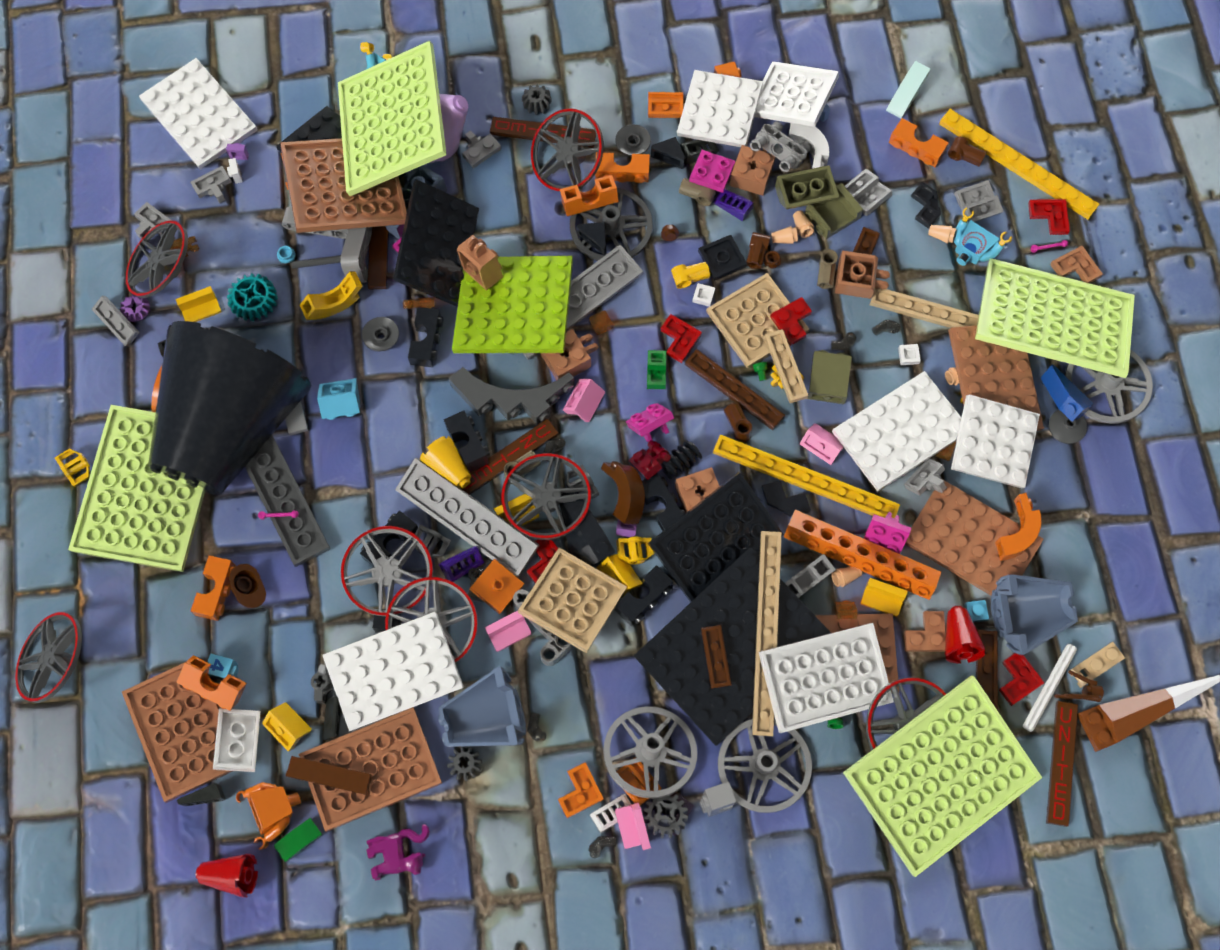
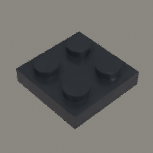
M732 235L698 248L703 262L708 264L710 275L714 281L747 267V263Z

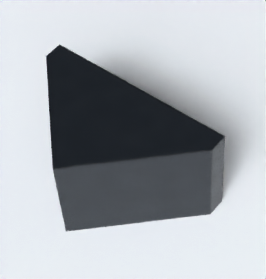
M676 137L651 146L652 158L681 169L684 168L685 156Z
M604 222L578 224L576 226L578 236L604 256L607 254Z

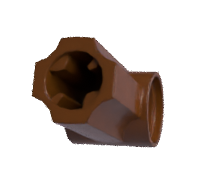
M956 137L947 154L955 161L965 160L980 167L986 152L969 145L967 139Z
M757 232L752 233L746 262L747 266L751 269H761L771 236Z
M739 403L728 405L723 411L735 433V438L740 442H747L751 438L752 424L745 417ZM746 429L747 432L741 433L739 430Z

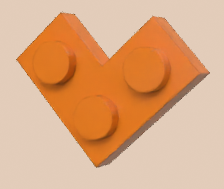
M586 762L567 771L576 789L558 799L567 819L604 800Z

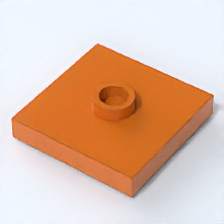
M494 559L469 590L500 614L513 599L515 592L520 590L525 583Z

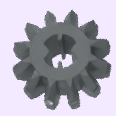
M537 84L536 87H532L530 85L529 90L525 89L524 95H522L523 107L528 109L529 114L533 111L536 115L538 112L544 114V109L549 110L552 102L550 91L546 90L545 86L539 87Z
M461 747V753L454 749L456 757L449 755L448 758L453 763L447 764L448 768H454L450 772L451 776L457 774L456 779L460 781L464 775L465 782H468V775L471 774L472 778L475 779L474 770L481 772V768L476 766L482 764V760L477 759L480 755L479 752L473 753L472 747L467 752L465 747ZM465 759L466 762L467 760H470L468 761L469 766L467 768H465L464 766L460 768L462 766V760Z

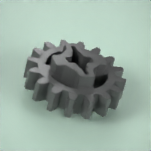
M670 795L651 799L652 803L646 802V809L643 810V815H645L644 822L648 823L647 830L654 829V836L657 833H661L662 839L665 834L672 838L673 832L679 835V828L685 829L686 824L684 822L688 821V816L685 814H687L688 809L682 808L684 801L678 802L677 795L673 798ZM655 809L656 814L652 818V811ZM679 813V820L676 822L675 816Z

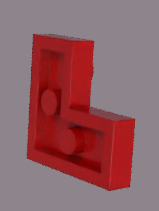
M1066 199L1029 200L1030 219H1048L1050 235L1069 234L1070 228Z
M803 297L771 313L770 318L779 330L783 329L787 342L791 346L806 338L807 334L798 321L811 315L812 310Z
M672 314L669 315L660 330L675 339L666 351V355L680 363H683L702 335L701 331Z
M537 539L535 541L540 545L536 554L541 560L527 570V574L534 583L537 582L558 550V547L551 539Z
M1014 653L1002 662L1014 678L999 689L1010 706L1044 684V681L1024 655Z

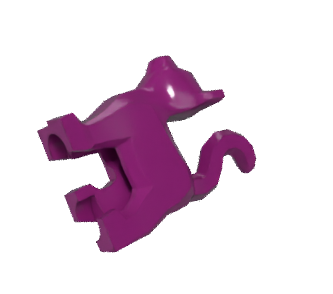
M423 824L421 834H417L411 829H403L387 837L378 836L367 840L369 846L366 849L368 858H376V855L382 853L384 858L383 863L371 869L372 878L375 881L381 880L384 874H399L404 871H409L414 875L420 874L425 854L418 852L405 857L403 839L408 837L413 842L422 843L429 837V827Z

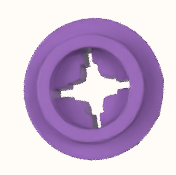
M132 294L130 297H125V300L121 302L120 312L128 321H140L150 311V303L147 298H139ZM134 302L137 304L135 312L131 308Z

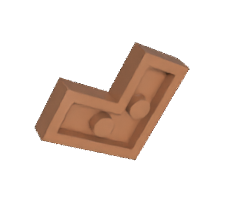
M1083 246L1068 252L1050 263L1058 276L1065 277L1076 271L1081 280L1086 283H1091L1103 275Z
M924 611V631L904 632L905 652H945L944 611Z

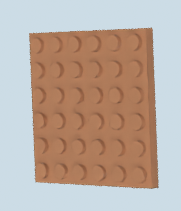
M342 138L281 142V152L296 233L405 224L407 211L399 176L352 196L346 193Z

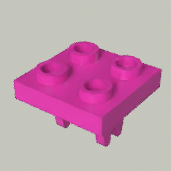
M701 150L690 175L689 182L723 193L735 165V160Z
M654 403L649 405L645 411L633 414L626 423L631 430L641 437L644 436L645 440L649 442L652 440L650 432L658 427L661 428L663 433H669L666 423L674 419V416L667 408Z
M888 512L885 518L874 514L863 539L900 554L910 534L911 527L900 524L899 515L892 518L891 512Z

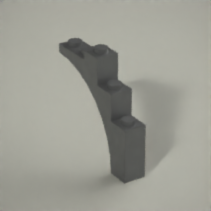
M464 367L449 377L450 386L478 416L488 413L494 405L507 420L517 417L523 409L536 424L548 419L551 414L550 404L554 405L557 403L560 396L564 393H569L575 385L574 377L570 373L545 386L525 390L504 389L487 384L474 377Z

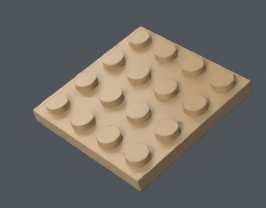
M766 273L708 307L706 312L748 369L753 364L771 355L764 336L779 329L770 318V315L790 304V302L769 274ZM803 320L798 321L805 333H808L809 328Z
M558 548L518 609V613L587 653L624 594L627 586L565 550Z

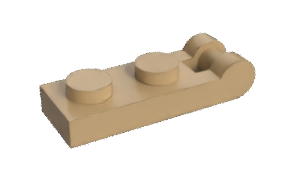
M1111 642L1072 668L1071 671L1083 676L1080 672L1083 669L1088 675L1086 678L1093 680L1125 659V657L1114 642ZM1075 677L1080 688L1088 684Z

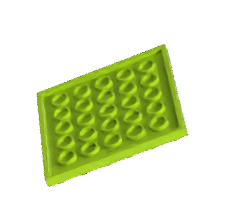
M572 256L499 257L498 262L502 266L503 278L487 291L463 270L464 279L461 281L452 344L453 353H564L573 267Z

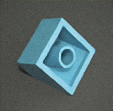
M357 378L319 384L317 400L322 419L332 420L338 416L346 415L351 417L360 413Z

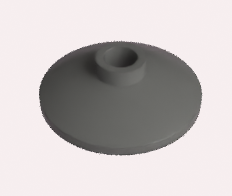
M631 124L622 127L617 132L615 143L620 152L632 156V154L645 153L650 146L651 137L644 127Z
M386 317L371 319L362 330L364 344L373 351L389 350L397 343L399 338V330L396 323ZM380 335H384V336H385V337L382 338V339H379V338H378Z
M1057 410L1049 419L1050 433L1059 442L1065 444L1077 443L1087 432V423L1083 416L1072 422L1060 410ZM1067 421L1071 422L1073 426H1069Z

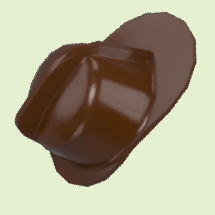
M249 564L235 566L230 573L229 580L230 588L237 601L247 608L261 606L266 599V591L257 569Z

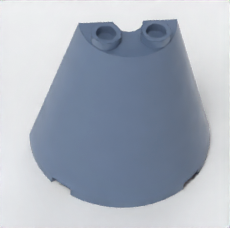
M1011 574L1001 577L996 582V590L992 591L991 612L995 628L1000 638L1004 637L1008 642L1006 646L1019 655L1030 652L1078 622L1077 609L1071 603V598L1074 596L1072 582Z
M497 667L439 707L440 715H438L440 725L445 728V732L442 734V741L446 747L518 746L524 743L525 740L522 736L526 735V723L522 704L516 688L513 689V686L509 684L512 679L503 667Z

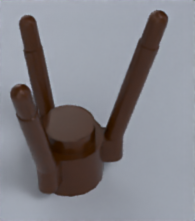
M1069 670V674L1088 683V685L1083 687L1082 694H1054L1055 698L1084 699L1100 702L1103 698L1104 690L1102 686H1097V681L1090 680Z

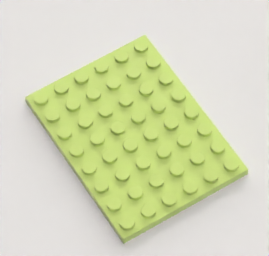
M431 41L425 42L338 82L346 193L349 196L447 155L434 46Z
M990 259L987 265L975 339L1126 378L1129 372L1135 295Z
M116 405L110 406L68 549L69 551L174 571H184L205 488L200 486L195 488L187 485L186 480L182 478L176 481L169 478L168 474L164 472L158 474L149 470L148 462L156 412Z
M974 676L968 677L843 772L914 877L918 876L1042 779V776Z

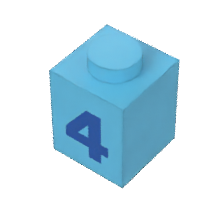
M210 653L207 661L211 664L208 672L209 677L223 680L228 674L236 677L238 673L237 662L233 659Z

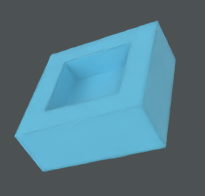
M985 600L966 602L964 604L973 623L989 620Z

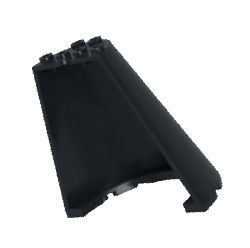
M173 322L172 325H169L166 335L148 462L149 470L158 474L164 472L168 474L169 478L176 481L182 478L186 480L187 485L195 488L197 486L205 488L204 491L213 495L216 493L222 494L309 392L312 386L311 382L307 377H301L302 372L290 362L268 349L265 352L263 349L255 348L256 343L213 326L209 330V328L201 327V323Z

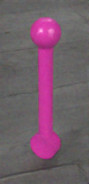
M1063 240L1060 243L1042 246L1032 245L1030 250L1036 253L1041 249L1058 246L1066 247L1068 246V241Z
M295 510L288 513H265L263 511L258 513V517L261 520H264L266 517L292 516L297 518L299 515L298 511Z

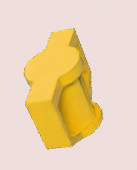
M69 448L55 457V460L73 487L89 479L90 464L82 453ZM76 453L79 455L70 462L63 463V460ZM86 467V473L76 479L73 478L72 475Z
M652 537L618 538L616 540L618 558L631 565L644 563L654 554L648 545ZM624 544L628 545L629 558L625 556ZM641 544H645L646 558H643Z

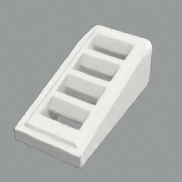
M626 794L621 795L590 814L600 833L605 832L618 823L616 813L612 808L616 805L617 808H620L619 802L623 801L625 806L631 805ZM609 810L614 820L610 821L605 811ZM600 814H602L607 824L603 825L598 817Z

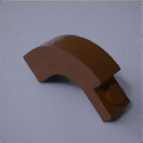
M612 461V463L603 462L601 470L614 479L618 487V502L613 515L624 524H639L645 502L644 487L640 475L632 465H622L616 461Z

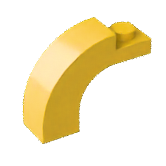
M349 271L337 287L321 294H307L299 306L306 320L327 318L354 304L360 298L358 292L363 286L356 271Z

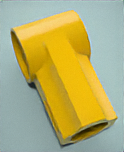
M706 262L691 266L682 264L673 267L671 270L678 289L686 288L692 282L710 278L709 267Z

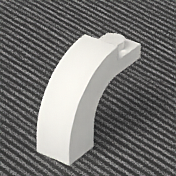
M790 123L788 137L799 145L804 141H808L812 146L810 151L813 158L812 169L827 165L829 145L823 133L816 127Z

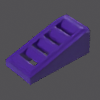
M725 189L713 201V204L741 221L753 209L752 201ZM723 196H726L727 198L723 202L720 201Z
M474 546L441 562L439 566L445 578L454 582L484 564V561L477 546ZM471 554L473 555V557H474V559H475V561H476V562H474V563L472 562V560H471V558H470V555H471ZM464 558L466 559L468 566L465 565L463 561ZM456 563H459L461 569H458Z

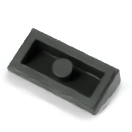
M332 697L326 701L323 740L339 738L341 707L338 697Z

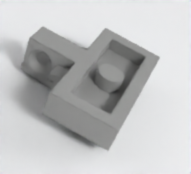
M472 131L465 134L469 144L468 149L462 155L473 169L501 150V145L491 134L483 139L481 136L477 138Z
M220 166L190 183L199 198L208 194L210 197L215 195L220 204L225 201L221 191L225 190L224 186L231 183V180L223 166Z
M148 202L134 213L135 217L141 221L139 223L140 226L135 230L140 239L156 225L165 221H172ZM166 229L160 231L157 234L162 237Z
M929 458L904 483V486L907 490L919 496L926 489L931 490L932 488L943 493L947 487L940 474L945 468L942 464Z

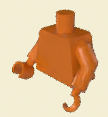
M265 782L254 785L245 791L241 790L236 794L238 803L241 802V794H243L244 798H248L260 834H264V837H257L254 840V843H258L260 840L263 841V845L258 850L266 849L269 842L273 841L284 831L290 823V818L293 814L291 807L301 804L298 792L286 795L282 786L277 787L275 784Z

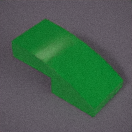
M648 350L647 389H666V351Z
M309 818L274 844V848L286 863L301 853L305 847L319 839L322 833L312 819Z

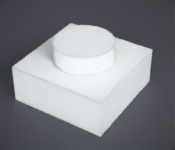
M236 158L228 159L230 167H227L229 177H233L236 184L242 183L241 171Z
M698 283L693 303L710 307L715 287Z
M918 344L899 345L900 365L920 363Z

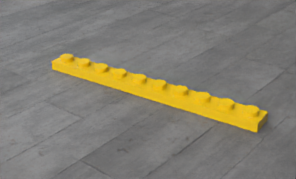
M949 109L940 120L939 125L956 136L967 139L970 145L985 151L986 155L1054 199H1066L1067 207L1087 220L1099 206V203L952 109Z
M721 434L713 450L715 455L872 516L875 514L885 518L888 512H891V517L895 518L900 506L896 502Z

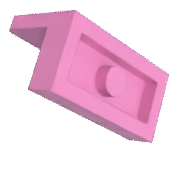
M579 379L563 411L567 414L578 415L585 422H590L605 391L592 379Z
M816 423L807 430L800 442L801 446L830 465L833 464L840 451L844 448L835 435Z
M518 611L485 627L497 652L532 634L524 616L519 614Z
M639 803L615 809L624 848L628 849L641 845L643 850L650 849L651 846Z

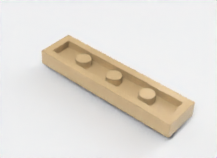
M783 329L765 334V341L789 403L807 399L809 395Z

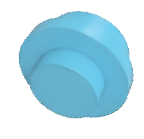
M282 246L277 252L278 260L284 264L292 262L296 256L294 249L289 246Z

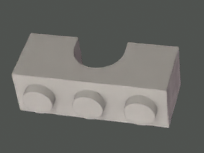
M823 554L785 582V584L799 598L836 569Z
M726 782L705 789L700 806L703 813H707L708 817L731 810L733 805H735L736 800L730 783Z

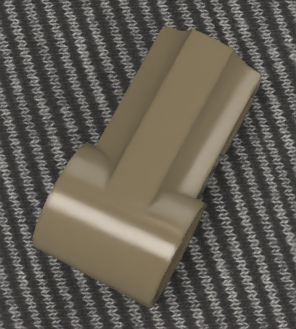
M684 178L681 182L679 193L696 199L703 206H710L716 190L689 182V179Z
M831 249L825 250L819 261L817 286L822 289L833 288L838 255ZM824 259H830L832 262L828 263Z
M530 450L516 461L507 463L504 467V478L506 479L508 472L519 462L536 454ZM538 461L524 467L517 475L525 476L541 465V462ZM514 477V479H513V480H515V481H517V482L520 481V479H518V478H516V477Z

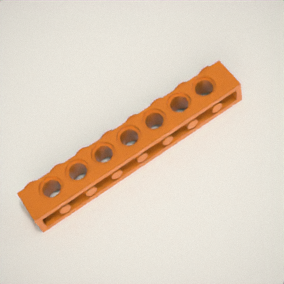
M798 510L794 511L784 534V538L851 567H856L867 574L928 600L933 595L941 575V571Z

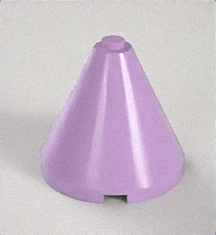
M439 94L447 155L429 163L447 160L459 147L468 111V102L460 95Z

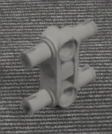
M779 121L774 122L772 125L764 124L761 131L757 133L756 139L751 141L750 148L753 151H759L763 148L781 160L779 167L783 172L789 171L790 168H799L807 153L811 151V144L808 141H804L799 145L781 132L783 125Z

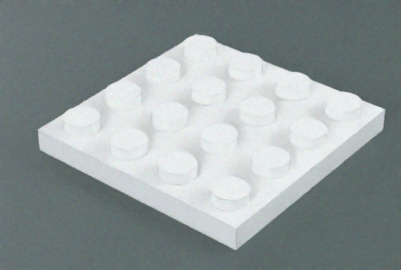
M772 62L763 79V87L755 117L815 127L839 78V72Z
M694 70L678 126L677 136L736 147L747 146L763 81Z
M970 394L966 395L951 470L1018 488H1025L1040 414Z

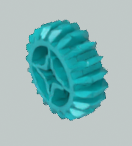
M252 273L250 277L244 274L243 279L237 278L238 282L232 283L233 288L228 289L229 295H227L228 306L231 308L232 313L236 314L239 319L243 318L245 321L250 318L252 322H254L255 318L261 321V316L263 315L268 317L267 312H273L272 307L276 306L275 300H278L277 290L272 281H269L266 276L262 278L260 274L255 277ZM260 288L266 291V296H262ZM239 299H243L244 307L239 305Z

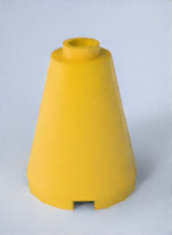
M442 436L436 439L427 447L429 451L426 454L424 452L421 454L420 460L453 485L462 489L469 485L471 475L450 436H447V438Z

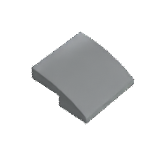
M867 169L863 170L845 185L846 189L863 208L862 213L866 216L892 196V190L881 184L879 177Z
M989 180L954 192L962 212L967 208L965 211L966 216H971L972 211H974V215L968 219V222L970 220L976 222L1003 212L998 195L994 196Z

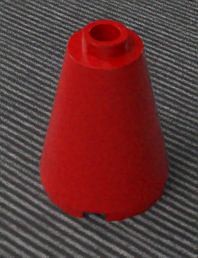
M962 606L952 607L947 613L946 660L950 663L961 664V660L967 659L968 663L985 656V646L968 610Z
M243 854L202 862L196 869V879H198L200 884L247 898V894H252L257 883L258 871H254V864H257V860L252 854Z

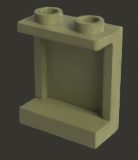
M842 183L836 186L839 199L806 206V217L815 225L817 232L823 235L825 239L851 225L862 216L863 208Z
M825 350L814 351L808 390L809 396L807 399L845 404L852 356H847L845 353H828Z

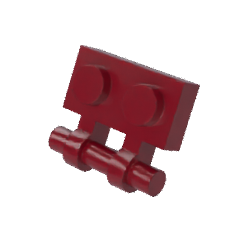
M653 440L648 442L649 449L647 451L641 449L628 460L647 480L662 469L660 465L662 462L669 461L671 458L669 452Z

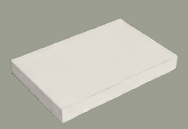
M219 708L213 770L255 772L261 711L239 709L229 711Z

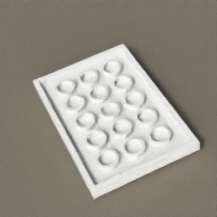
M197 58L139 95L141 101L200 170L227 152V144L240 143L258 131L255 124Z
M924 371L834 428L832 432L878 492L957 441L961 416Z
M432 612L322 655L349 731L464 688L437 612Z
M873 623L759 652L779 733L867 710L876 694L889 684ZM891 690L884 695L877 707L894 702Z

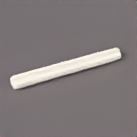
M1067 644L1028 714L1023 724V728L1027 731L1032 732L1035 729L1073 659L1077 648L1072 644Z

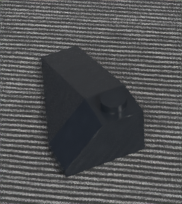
M579 492L563 493L561 496L579 494ZM583 499L560 503L561 514L566 528L580 515L584 506ZM590 509L582 523L566 535L569 553L590 566L615 553L614 548Z

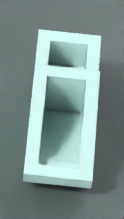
M915 61L897 89L886 111L902 119L928 78L930 68Z

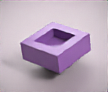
M240 143L227 144L226 151L230 159L248 160L249 153L245 145Z
M618 519L616 535L624 538L635 537L637 524H624Z

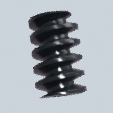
M684 441L683 446L679 445L677 450L673 449L671 451V454H669L671 456L670 460L664 461L660 465L666 476L672 479L671 474L677 477L678 469L684 472L683 465L690 468L689 461L695 464V457L697 456L699 459H702V455L694 443Z

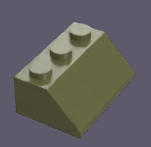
M830 165L777 176L775 189L779 202L786 210L839 199Z

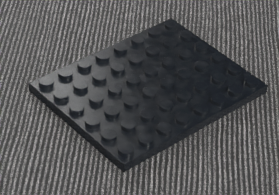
M751 547L633 655L715 746L753 712L760 557ZM780 579L777 647L830 634L831 632ZM721 625L732 685L711 689L701 628Z

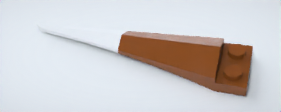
M1220 675L1100 704L1078 713L1077 716L1095 752L1120 742L1219 683Z

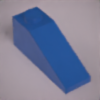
M1052 364L1040 377L1058 409L1072 422L1082 417L1094 404L1055 365Z

